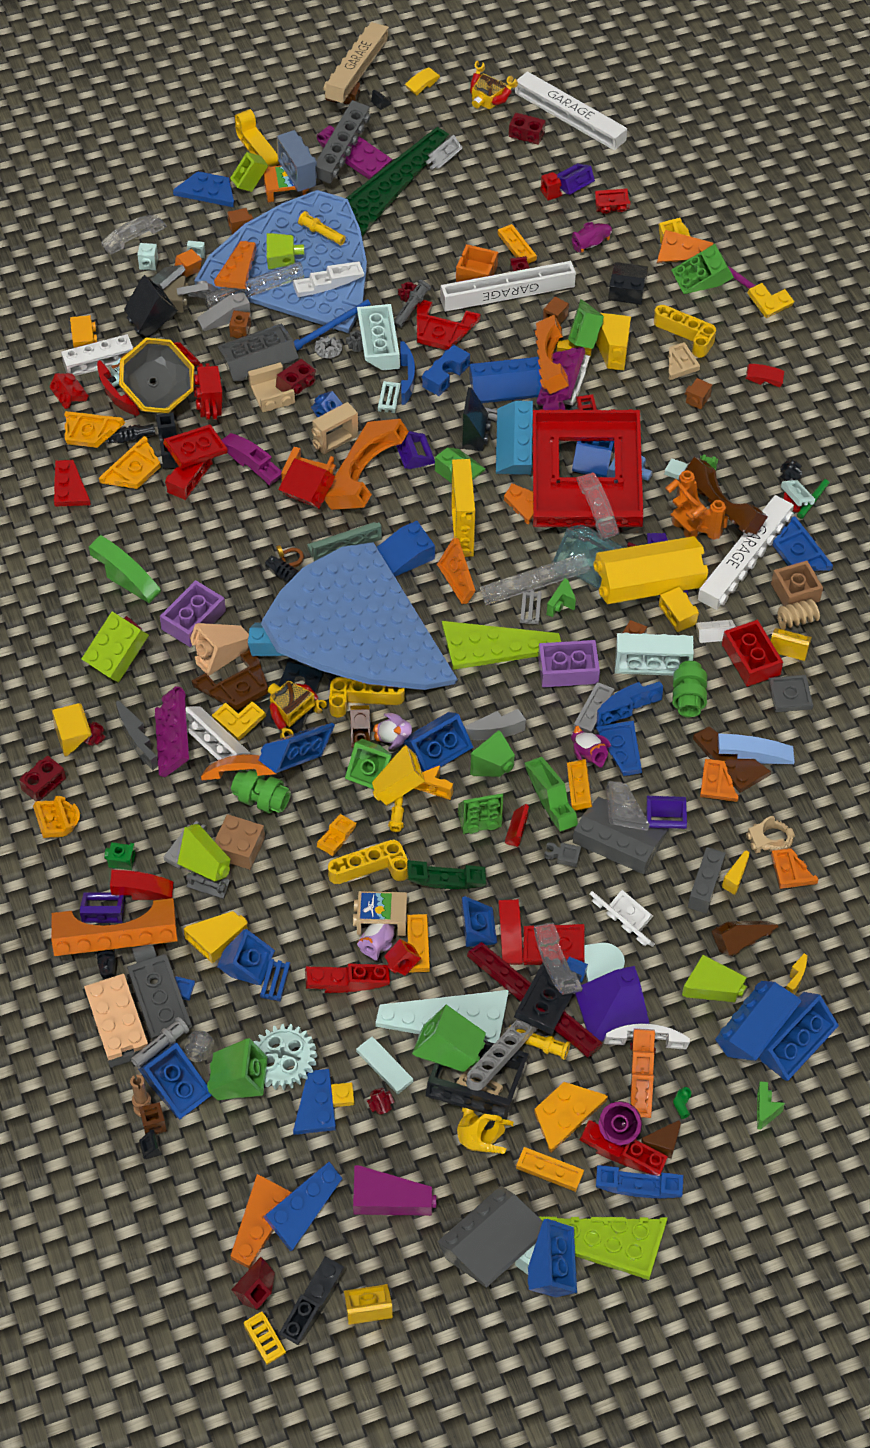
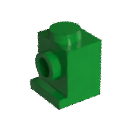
M111 842L110 848H106L104 854L108 867L132 871L136 856L134 843L127 845Z

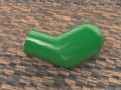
M688 1087L679 1089L673 1100V1105L681 1119L690 1116L686 1104L692 1092Z

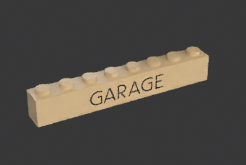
M371 22L368 27H365L363 34L359 35L358 41L354 42L352 49L342 59L341 64L336 67V71L334 74H331L329 81L325 82V98L341 103L345 101L386 43L388 26Z

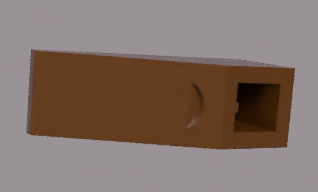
M727 921L711 932L719 952L733 956L738 954L740 949L755 944L757 939L770 935L774 929L778 928V924L769 921Z

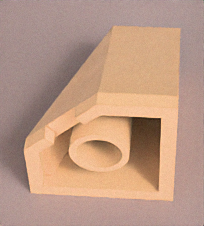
M195 624L190 639L192 645H195L198 655L195 656L196 664L208 676L248 650L249 634L239 625Z

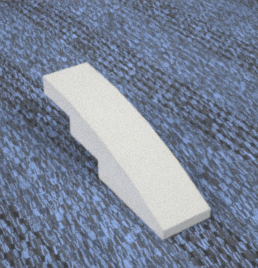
M359 261L327 266L326 271L310 273V278L293 280V287L297 297L313 295L357 280L364 276V272Z

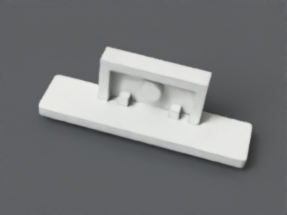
M621 890L610 905L593 891L590 892V895L593 897L592 902L599 908L604 906L608 910L606 914L613 920L619 919L623 922L621 927L628 933L633 931L637 934L638 937L636 939L642 945L646 946L648 944L652 947L655 945L641 932L653 915L625 891Z

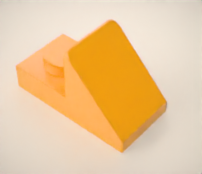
M440 766L422 772L425 782L414 789L451 800L453 783L445 779H439Z

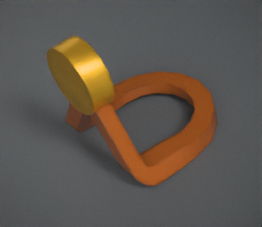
M280 545L276 546L277 552L283 561H285L284 554L290 552L299 553L300 558L298 561L289 563V565L294 568L301 565L304 555L300 549L289 548L283 551Z

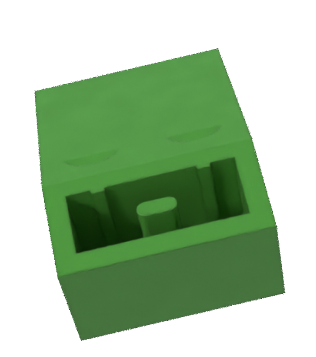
M716 244L672 269L683 294L718 287L734 278Z
M582 299L579 301L568 340L576 346L593 349L598 339L600 327L603 325L604 316Z
M503 793L463 800L458 804V816L463 834H473L482 830H495L502 826Z

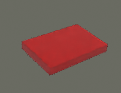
M211 424L166 438L163 442L180 468L224 455L228 452V448Z
M584 924L524 926V965H541L544 959L556 964H566L569 957L585 963Z

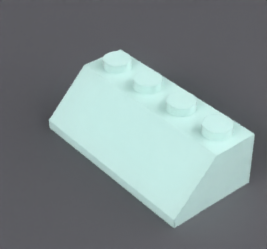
M391 304L357 307L365 360L381 370L400 369V354Z
M617 633L615 674L673 676V673L682 662L693 661V636Z

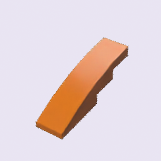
M634 1028L630 1104L638 1110L641 1117L651 1118L655 1029Z

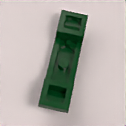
M407 860V880L423 886L441 889H470L486 885L485 867L466 865L464 869L427 866V862Z

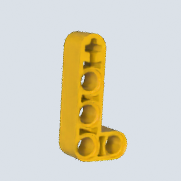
M248 109L236 114V133L250 153L260 155L268 164V167L280 164L276 151L257 129L253 111Z
M658 305L655 308L653 321L655 326L693 341L692 354L695 357L702 358L707 355L715 342L716 327L666 305Z
M337 677L330 684L329 711L333 717L340 718L346 714L347 703L400 705L405 699V688L371 685L345 677Z
M389 840L331 860L328 864V877L333 884H341L388 868L393 879L404 881L407 879L408 859L400 842Z

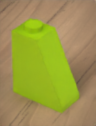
M199 824L185 827L177 864L213 881L226 878L230 871L231 859Z
M702 955L683 987L682 996L736 1002L739 996L743 997L747 990L745 985L747 977Z

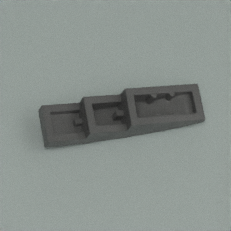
M118 700L116 707L122 728L139 757L153 771L158 767L157 756L151 751L150 739L145 735L144 724Z

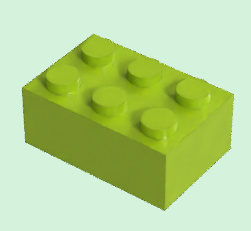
M111 612L83 655L82 660L119 683L149 634L116 613Z

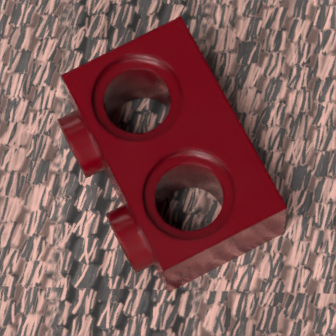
M515 112L509 124V137L539 145L545 133L546 120Z
M300 359L277 374L276 388L281 392L293 389L295 395H298L302 390L314 384L316 369L303 359Z
M47 755L43 760H39L30 771L25 772L19 781L22 791L34 801H41L66 779L64 768Z

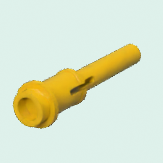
M403 796L395 800V805L391 809V821L388 822V826L393 832H400L404 827L402 822L404 812L402 807Z

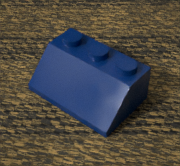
M447 712L411 733L403 743L404 746L407 745L417 755L422 772L436 766L441 767L474 748L459 714Z

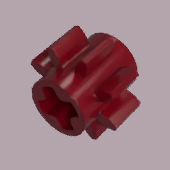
M412 282L401 284V288L398 289L400 300L407 302L409 293L417 285H414Z
M88 722L92 735L84 742L91 746L102 743L106 737L102 734L104 732L103 726L97 722H92V724Z
M384 1088L373 1090L370 1093L371 1098L367 1099L371 1111H376L377 1114L389 1112L392 1109L391 1104L395 1102L390 1090L385 1092Z

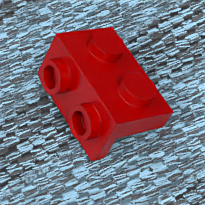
M627 188L600 190L594 193L596 212L609 213L616 210L618 212H625L630 208L631 202L629 201Z
M55 373L50 389L65 409L69 408L72 401H87L89 395L73 374Z

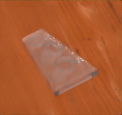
M608 781L606 789L609 824L648 831L650 824L628 785L621 782Z

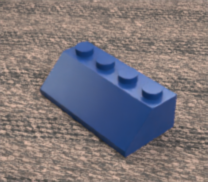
M531 357L470 364L469 379L471 388L481 403L538 397L542 386L540 382L542 377L539 373V369H541L538 363L539 358Z
M329 723L312 727L266 743L261 749L259 761L273 772L278 773L322 756L335 724Z
M760 981L749 997L744 1000L738 1011L732 1015L727 1025L721 1029L715 1040L727 1057L756 1061L802 1001L776 982Z
M803 992L799 996L802 1002L759 1056L762 1063L786 1081L798 1071L839 1026L820 994Z

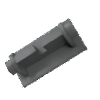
M193 871L188 873L186 880H188L186 887L222 899L225 897L230 882L226 878L213 881Z

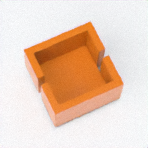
M466 244L462 257H460L456 266V282L494 275L498 267V252Z

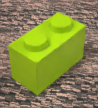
M246 152L230 179L237 188L252 192L268 168V164L260 155Z

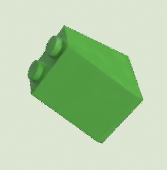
M446 1004L423 1025L412 1054L465 1072L470 1066L473 1067L479 1061L480 1057L478 1054L485 1045L484 1038L486 1032Z
M250 1038L214 1052L210 1063L211 1073L207 1084L208 1092L216 1100L262 1096L268 1057Z

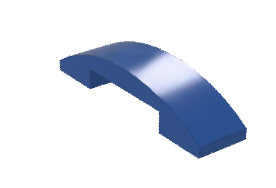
M400 341L401 366H408V380H401V404L406 405L414 389L415 363L407 344L404 341Z
M597 1165L596 1187L609 1192L634 1197L677 1198L682 1197L683 1175L662 1173L661 1176L622 1172L619 1171V1167Z

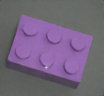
M195 580L160 615L161 629L191 647L190 637L195 624H214L226 612L225 598Z
M595 640L539 643L538 660L542 687L587 685L599 682L600 668Z

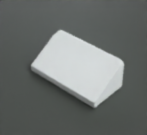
M732 620L696 623L700 643L722 641L724 631L736 627Z

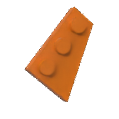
M665 230L656 263L687 261L712 246L713 242Z
M453 538L437 566L461 604H468L476 590L459 538Z

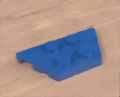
M197 171L173 190L174 196L234 207L229 177Z
M796 516L792 517L788 526H785L781 534L773 541V547L788 566L808 561L813 571L832 570L833 564Z

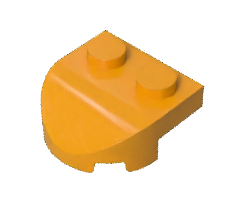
M55 796L54 801H35L33 808L43 838L64 837L74 830L80 818V812L75 803L73 805L70 804L62 796Z

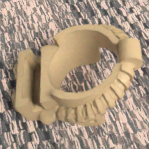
M770 816L760 824H754L753 827L748 828L746 837L750 840L751 849L755 853H760L761 849L772 852L773 850L789 849L795 837L793 829L785 826L786 824L781 821H775L774 816ZM768 829H779L786 833L787 839L786 841H784V838L770 840L763 833Z

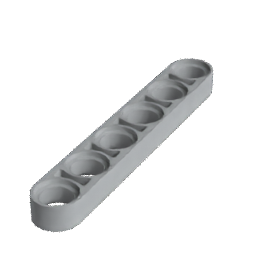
M517 1019L468 1072L466 1079L467 1087L477 1091L483 1089L538 1028ZM516 1029H524L526 1032L519 1033ZM505 1041H513L515 1044L508 1045ZM494 1053H502L504 1056L496 1057ZM490 1065L493 1068L490 1070H486L482 1066ZM477 1077L482 1081L473 1082L471 1078Z

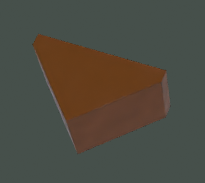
M678 1120L643 1137L641 1143L672 1159L681 1122Z

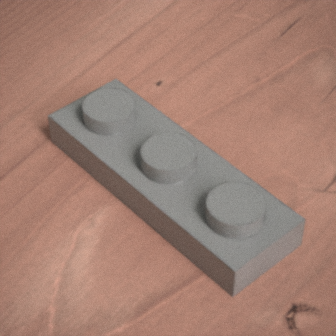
M597 682L576 719L573 729L578 725L585 733H593L597 725V710L614 694V688Z

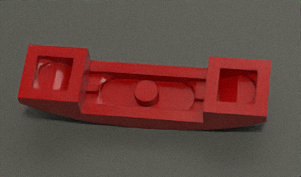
M99 360L97 362L98 373L107 396L123 411L138 416L140 414L138 407L126 394L121 396L108 381V378L111 377L110 371Z

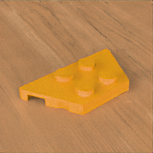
M65 411V441L70 445L98 448L125 424V421L121 417Z
M145 436L141 438L99 477V482L138 489L161 468L160 461L155 456L152 447H150L148 439Z
M563 1082L534 1109L537 1121L540 1123V1129L546 1139L549 1152L552 1153L607 1101L608 1096Z

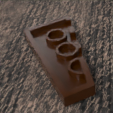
M708 726L693 735V740L710 759L725 761L728 769L727 772L733 781V786L739 793L770 776L771 771L755 759H737V754H719V733Z

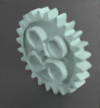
M282 1024L279 1030H277L276 1026H273V1032L266 1029L265 1037L259 1034L258 1036L261 1041H254V1043L268 1057L267 1065L274 1062L272 1066L266 1067V1087L272 1084L274 1090H276L281 1085L282 1089L285 1090L286 1085L289 1084L293 1088V1082L301 1085L300 1078L308 1079L306 1072L313 1073L311 1066L316 1065V1061L313 1058L317 1057L313 1039L311 1036L308 1037L307 1031L302 1032L299 1026L294 1030L292 1024L289 1025L288 1029H285L284 1024ZM275 1044H280L278 1047L272 1048ZM295 1047H300L297 1051H292ZM289 1066H294L293 1069L286 1070Z

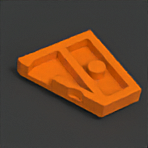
M511 484L504 495V501L517 514L520 513L525 519L524 522L526 524H530L533 519V491Z
M705 759L700 797L738 802V794L735 792L733 781L727 772L728 769L725 761Z
M792 848L773 850L771 852L780 889L818 883V877L816 875L813 876L808 871L807 865L798 858Z

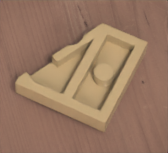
M685 342L669 347V380L700 370L699 363Z

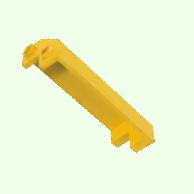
M695 536L598 552L596 553L593 566L594 570L602 578L599 594L607 604L661 595L677 587H680L682 591L701 588L708 576L707 565H703L702 554H704L703 546Z

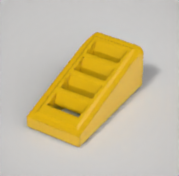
M744 851L724 876L722 888L734 895L744 874L749 851Z
M263 1311L243 1323L244 1329L266 1365L286 1354ZM262 1323L261 1326H259V1327H257L256 1329L253 1330L254 1327H256V1326H258L259 1324ZM267 1330V1333H266V1334H264V1335H262L261 1337L257 1338L256 1335H258V1334H260L261 1332ZM272 1338L271 1342L267 1343L264 1346L261 1345V1343ZM276 1345V1350L272 1351L269 1354H266L267 1350Z

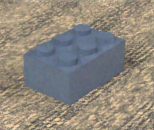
M295 130L278 135V162L296 190L299 192L316 186L317 173L315 167L317 162L315 157L311 156L309 148L303 144L302 137L298 136Z

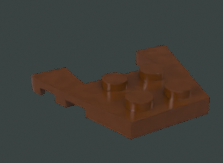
M250 649L240 654V658L247 668L215 684L205 673L192 680L194 688L222 703H227L235 710H239L252 701L268 694V686L258 656H252Z

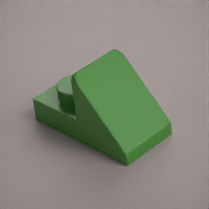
M563 579L547 603L546 615L554 617L556 612H560L563 606L575 610L576 599L568 579Z
M759 1082L757 1089V1129L760 1130L780 1115L785 1103L771 1102L772 1090H768V1082Z

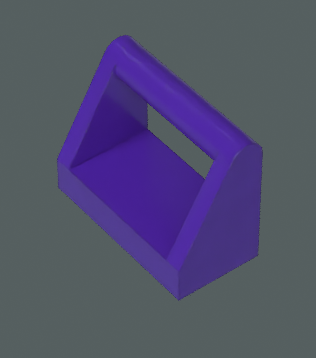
M580 163L557 174V178L561 181L560 189L569 195L595 181L591 166Z
M409 431L402 444L396 445L406 469H414L435 463L428 440L423 433ZM421 442L426 456L418 455L414 443Z
M647 796L645 811L647 828L687 829L686 797ZM651 817H680L681 821L651 820Z
M111 892L83 893L80 906L82 922H123L124 895H111ZM88 900H118L117 906H88Z

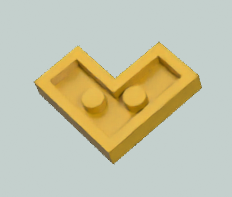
M763 283L750 288L747 292L766 319L792 306L795 302L786 289L771 295Z
M253 701L239 714L227 703H224L212 714V718L238 741L266 717V713Z

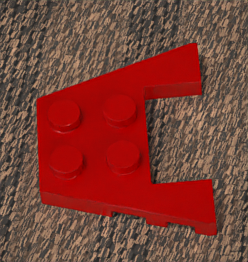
M423 300L417 304V343L449 350L480 321L481 314L466 311L461 323L429 315L432 302Z

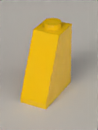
M407 745L395 755L372 782L374 797L378 801L381 800L386 806L425 782L417 755Z
M234 911L186 926L183 929L184 936L192 946L213 964L221 957L224 949L243 929L248 930V922L242 915L238 916Z

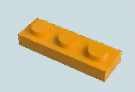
M512 224L498 229V236L516 258L527 256L528 264L537 260L535 252Z
M586 759L567 763L572 808L575 811L592 807Z
M427 914L407 915L408 943L415 947L421 957L409 973L430 972Z
M526 1147L523 1148L516 1165L518 1170L575 1192L584 1174V1170Z

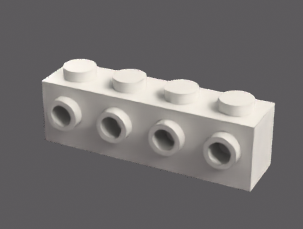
M128 334L62 351V361L66 373L78 376L97 371V362L99 360L107 368L111 367L114 362L128 351H131L133 346Z
M186 707L187 732L215 758L220 760L235 755L251 754L202 707Z

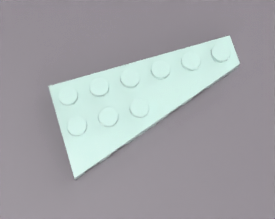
M503 990L380 1004L376 1027L420 1034L423 1025L447 1004L485 1031V1041L496 1043L501 1035L509 991Z

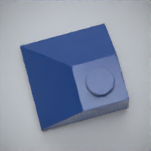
M243 929L224 949L217 967L231 978L261 985L275 950L249 930Z

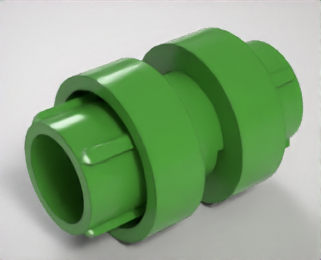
M696 661L682 662L673 673L674 689L672 703L678 709L680 715L695 717L707 705V673L702 669L701 664Z
M255 769L238 771L231 786V791L234 795L238 796V801L249 806L257 802V808L269 814L273 811L278 813L284 811L289 802L291 791L284 786L282 780L272 776L264 780L265 775L257 776Z

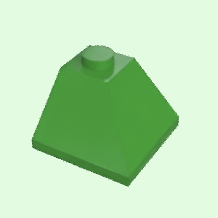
M447 447L435 457V471L450 483H452V460L471 459L472 481L485 471L483 466L460 449Z
M498 730L471 753L470 774L472 776L501 777L505 772L508 773L513 769L515 754L502 732Z
M364 739L355 742L345 779L374 789L373 780L388 765L392 754L382 746Z

